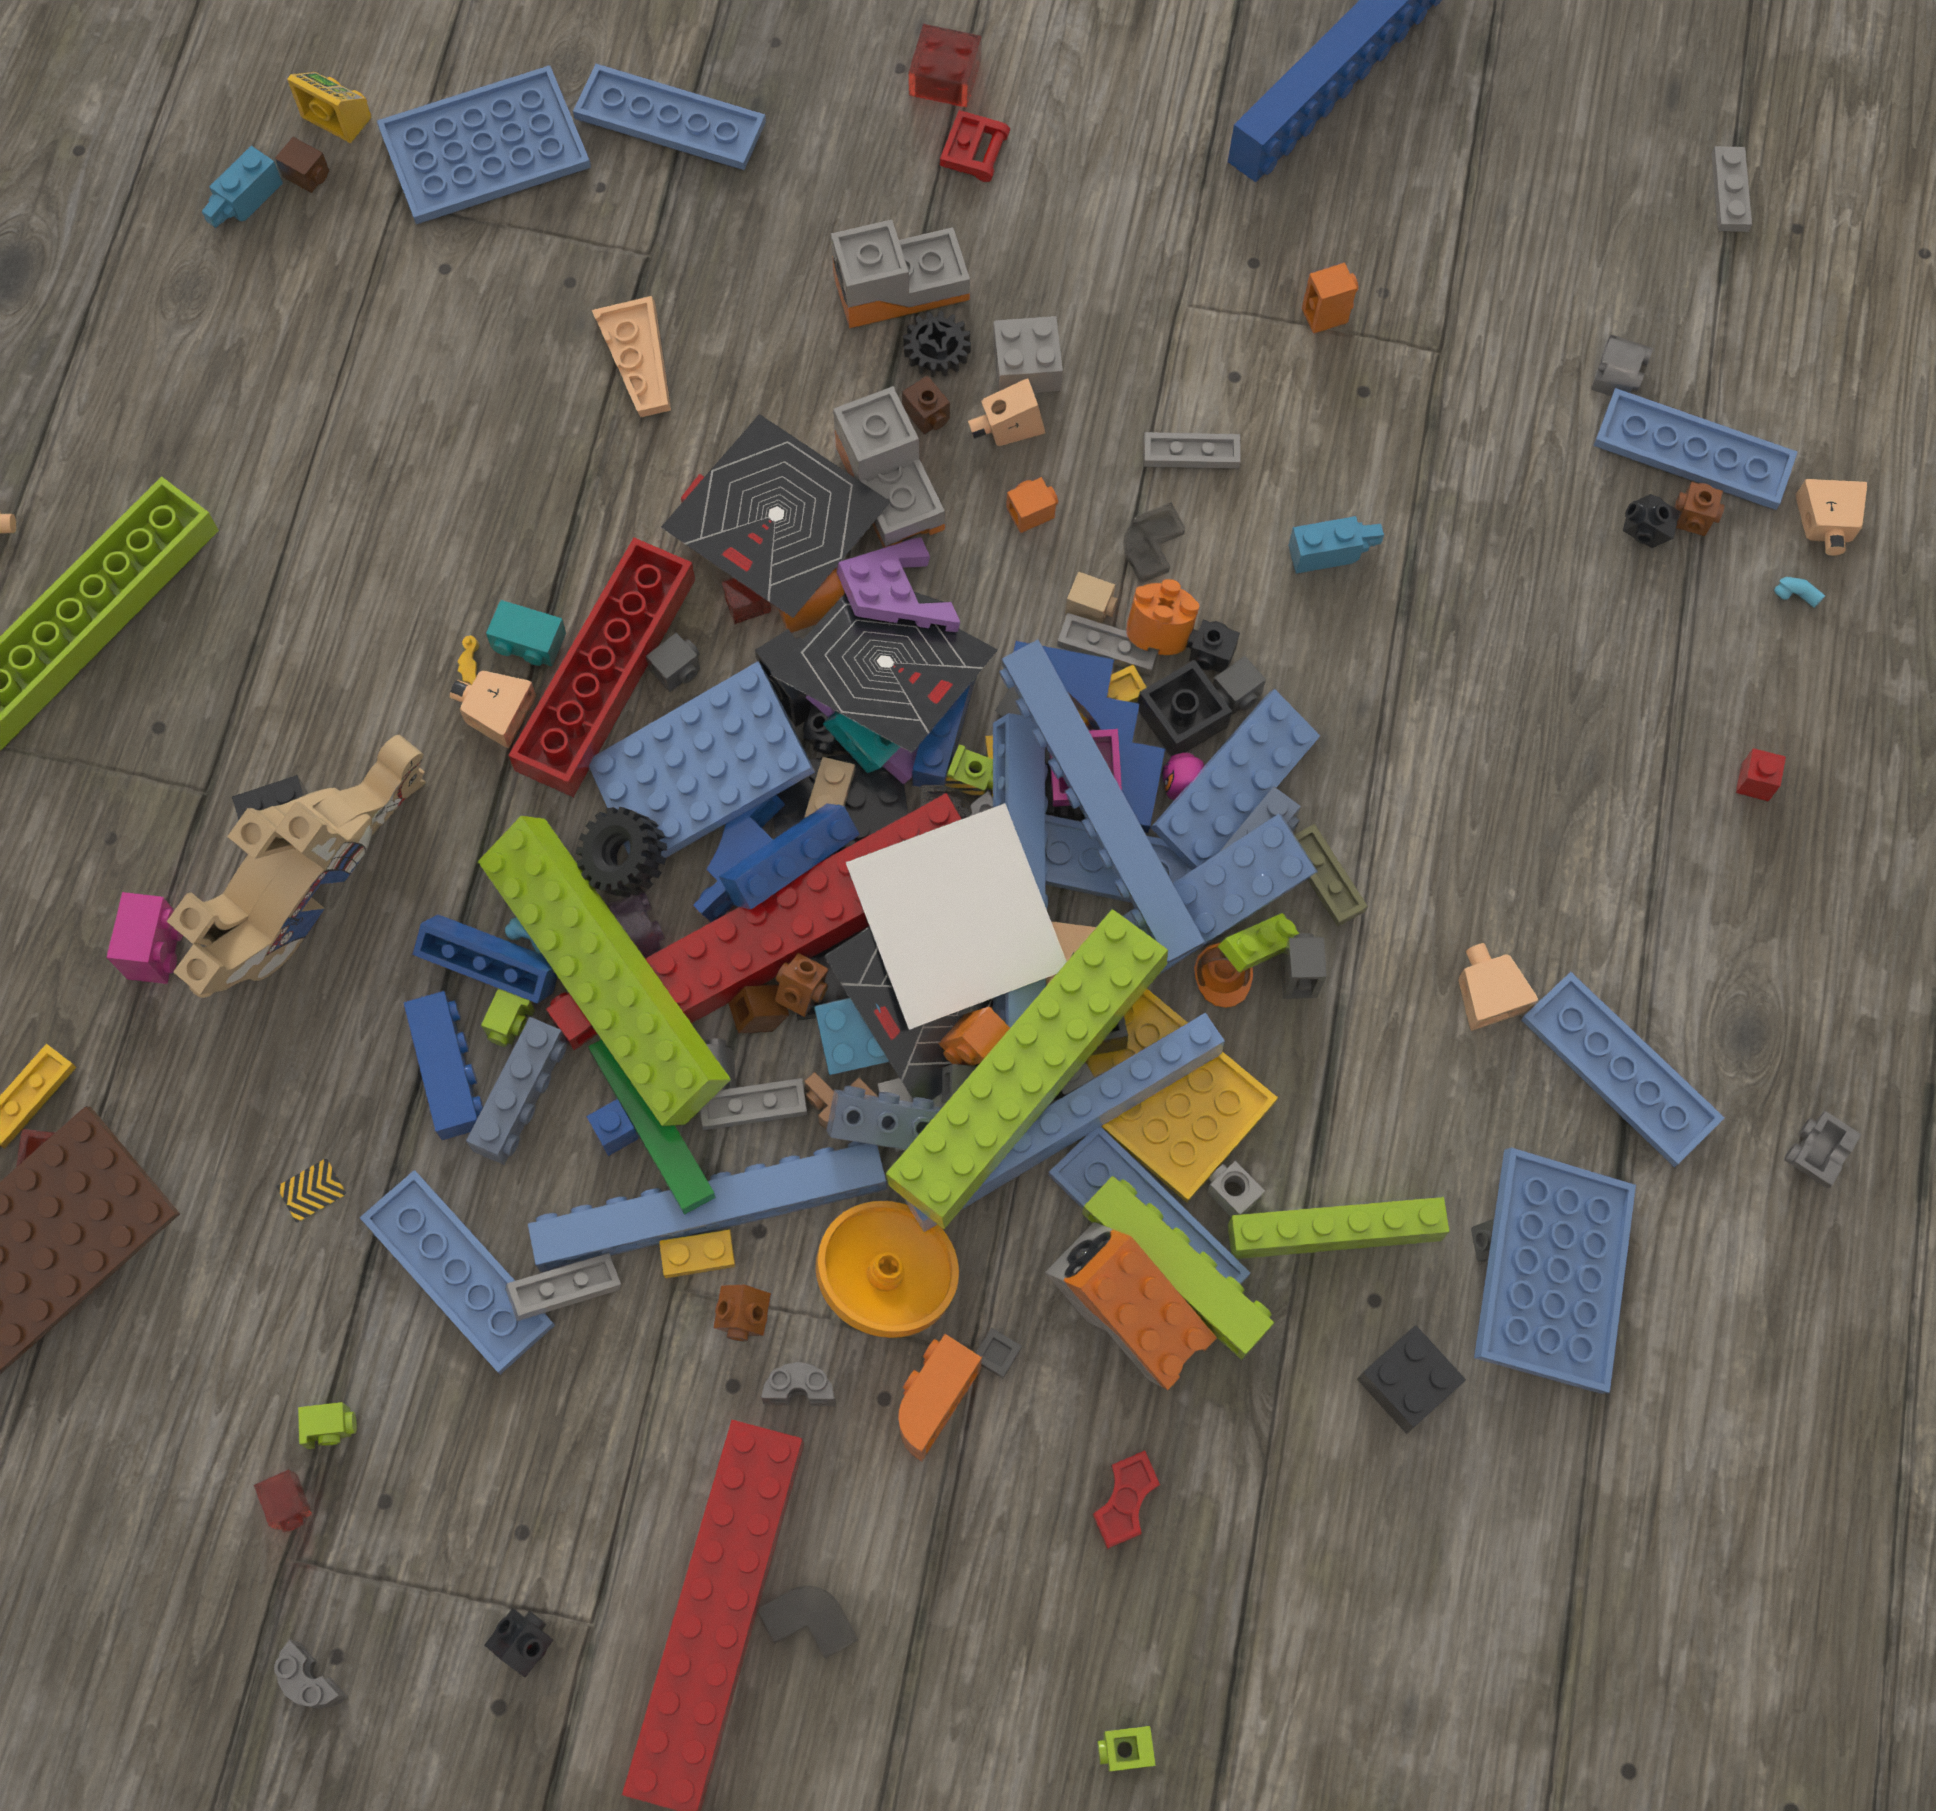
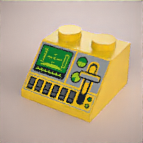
M316 72L291 74L287 78L301 117L349 143H352L372 118L366 98L356 90L350 91L341 86L338 81L331 77L326 78Z

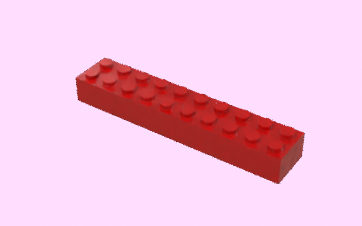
M946 793L818 863L754 908L738 907L645 958V960L692 1024L728 1004L744 986H761L777 977L782 965L785 962L790 964L798 953L810 959L869 926L846 862L959 821L961 817Z
M731 1419L622 1792L623 1796L676 1811L702 1810L803 1452L804 1442L802 1438Z

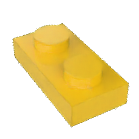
M730 1230L659 1241L665 1278L735 1267Z

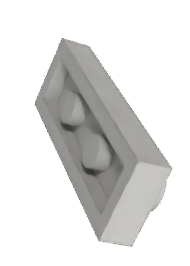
M1715 146L1711 154L1718 231L1749 232L1752 226L1745 147Z
M1144 432V467L1239 469L1240 434Z
M1067 613L1057 641V647L1073 652L1114 659L1115 665L1125 668L1134 665L1137 672L1151 675L1159 649L1148 647V651L1140 649L1130 641L1125 630Z
M802 1078L720 1090L700 1110L703 1130L807 1115Z
M607 1253L507 1283L505 1290L516 1320L520 1321L620 1290L621 1282L611 1256Z

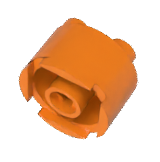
M1165 579L1162 583L1139 586L1135 590L1126 634L1134 645L1145 651H1148V647L1159 649L1158 654L1160 655L1178 654L1186 649L1199 611V603L1188 592L1181 589V585L1177 581L1172 579Z

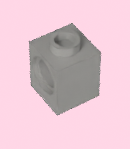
M1236 1161L1228 1168L1222 1164L1209 1177L1212 1183L1207 1193L1230 1217L1232 1215L1246 1214L1262 1199L1265 1190ZM1229 1182L1237 1183L1242 1189V1194L1231 1196L1226 1192L1224 1185Z

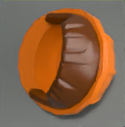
M1220 943L1207 946L1197 956L1194 966L1195 979L1205 1000L1215 1006L1224 1008L1236 1006L1245 1000L1253 980V967L1239 973L1218 948Z

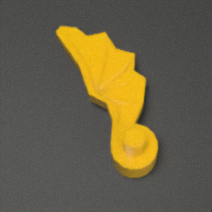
M470 635L466 636L462 641V645L466 650L457 661L460 665L457 671L462 674L464 682L472 685L477 677V663L473 660L474 652L479 648V642Z

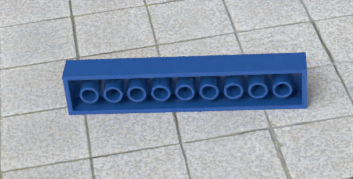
M1359 0L1234 124L1228 163L1254 182H1257L1264 174L1269 175L1275 168L1277 161L1283 155H1289L1297 141L1302 136H1308L1321 117L1325 118L1329 115L1335 102L1339 98H1346L1352 90L1353 84L1358 79L1363 80L1369 74L1372 65L1377 60L1381 62L1389 53L1391 46L1395 42L1400 43L1406 37L1409 28L1414 23L1418 25L1424 19L1427 10L1432 5L1437 6L1442 0Z

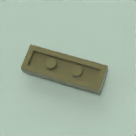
M1313 824L1294 834L1318 871L1307 880L1337 927L1366 912L1367 904L1316 825Z

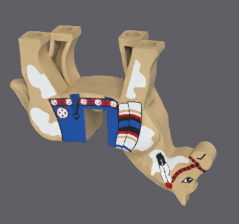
M395 735L381 748L377 756V762L358 786L341 791L336 788L321 789L288 803L271 806L264 810L247 808L227 837L248 855L234 874L223 894L212 900L202 902L193 893H187L167 920L172 927L193 943L174 970V973L189 985L190 990L195 995L205 998L211 996L214 992L227 990L244 980H262L278 970L293 955L325 909L312 898L321 884L345 882L364 856L371 836L406 798L426 783L422 779L425 772L419 768L424 756L421 751L401 735Z

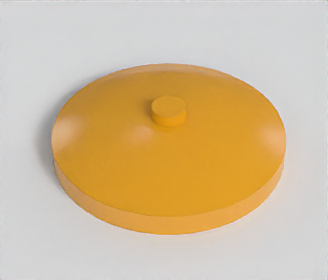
M872 1201L846 1210L830 1224L817 1251L816 1277L825 1301L844 1322L870 1335L897 1338L919 1333L932 1326L941 1318L955 1295L959 1279V1265L952 1242L938 1224L924 1232L908 1205L893 1201Z

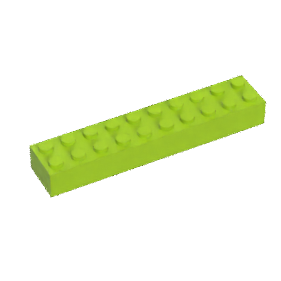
M162 476L0 636V751L219 531L207 510Z
M520 816L480 858L478 863L662 1126L685 1125L731 1080L598 892L589 885L590 881L582 877L581 873L583 871L578 868L576 861L546 819Z
M1112 909L887 1171L888 1185L941 1228L945 1229L1167 965L1168 949Z

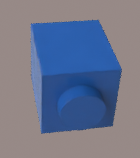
M618 1099L586 1116L608 1156L639 1139Z

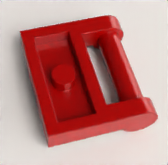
M959 110L941 154L940 166L974 175L982 182H990L995 172L993 166L1003 141L1007 140L1010 127L1006 123ZM984 133L991 134L992 138L983 162L974 160Z

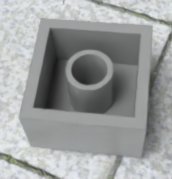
M1057 317L994 321L993 347L998 391L1027 378L1033 393L1061 391L1063 368Z

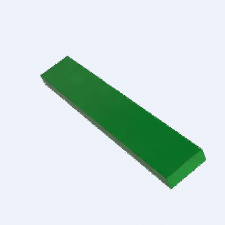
M602 1039L589 1045L588 1048L619 1100L683 1214L685 1215L716 1198L713 1189L675 1125L662 1126Z

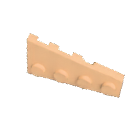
M649 296L592 310L640 417L671 411L656 305L653 297Z

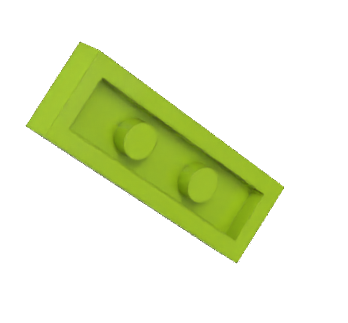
M1281 913L1225 938L1218 945V948L1240 973L1284 953L1289 938H1294L1299 932L1296 930L1293 922Z

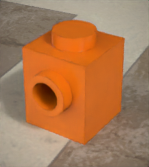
M1042 477L1034 481L1026 480L1015 489L1007 492L1006 508L1020 533L1055 518L1058 498L1054 489L1051 486L1047 487Z

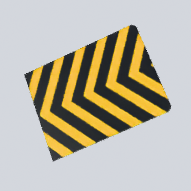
M323 1159L276 1186L296 1223L346 1195L328 1159Z

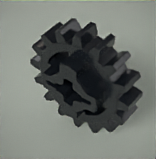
M928 311L925 320L917 316L915 317V326L907 325V334L903 335L904 356L909 357V365L911 367L919 365L920 374L930 370L931 377H935L937 371H941L943 376L946 377L948 376V369L951 368L958 372L959 362L967 363V354L971 353L970 331H965L964 321L955 323L954 314L950 315L947 319L944 318L943 311H939L937 317H933L931 312Z

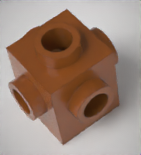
M1691 482L1686 493H1679L1674 508L1680 511L1676 528L1706 536L1713 522L1719 523L1725 505L1720 504L1723 491L1705 483Z
M798 953L790 964L785 962L777 974L776 981L779 982L775 1002L805 1017L816 1002L820 1003L828 990L829 985L825 983L828 968Z
M745 1284L721 1286L713 1328L727 1332L726 1338L735 1341L746 1342L749 1336H764L771 1293Z

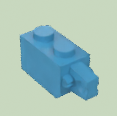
M251 145L209 186L212 195L208 200L209 203L202 210L206 222L216 228L229 217H235L239 221H246L283 184L275 162Z
M1356 516L1293 527L1288 547L1295 573L1352 564L1360 559L1361 553L1369 551V547L1381 544L1384 533L1381 524L1363 525L1362 522L1357 521Z

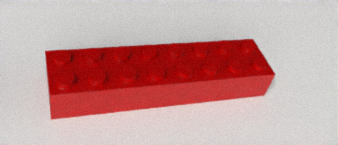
M633 537L508 756L515 772L574 798L590 769L589 765L593 757L599 753L647 668L646 655L659 646L693 586L695 575L692 562Z

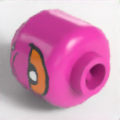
M1191 753L1176 754L1169 759V762L1164 765L1162 770L1165 792L1168 798L1175 800L1186 786L1195 779L1205 766L1201 759Z

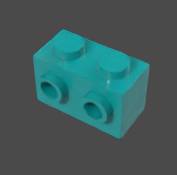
M500 600L486 635L491 648L498 654L504 656L513 654L523 657L525 661L536 666L541 664L553 666L565 638L566 629L562 618Z
M837 711L823 723L826 729L867 773L881 768L900 748L899 745Z

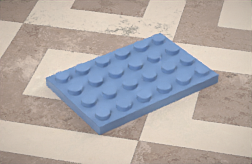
M550 65L377 120L380 133L416 224L591 168L590 160Z
M759 661L593 757L589 765L607 808L614 807L619 809V807H625L649 817V819L659 825L657 829L662 830L665 835L660 841L667 844V851L661 852V856L665 858L815 773ZM626 841V842L624 843V846H625V848H626V850H627V852H628V855H629V853H630V842H629V841Z
M1515 1148L1504 1150L1474 1355L1475 1359L1600 1394L1610 1393L1636 1185Z

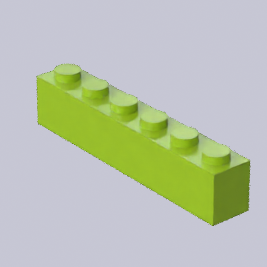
M1112 1176L1084 1205L1082 1214L1091 1223L1096 1222L1132 1236L1213 1334L1243 1360L1275 1323L1270 1319L1272 1316L1271 1312L1259 1301L1251 1302L1243 1294L1245 1290L1237 1280L1231 1276L1225 1278L1215 1269L1218 1265L1208 1254L1203 1251L1200 1254L1197 1253L1189 1245L1191 1241L1183 1231L1177 1227H1174L1172 1230L1162 1221L1164 1218L1163 1214L1154 1205L1142 1203L1136 1197L1137 1191L1130 1183L1124 1179L1118 1181Z
M1444 1197L1232 1215L1228 1223L1231 1254L1236 1259L1438 1242L1442 1241L1449 1233Z

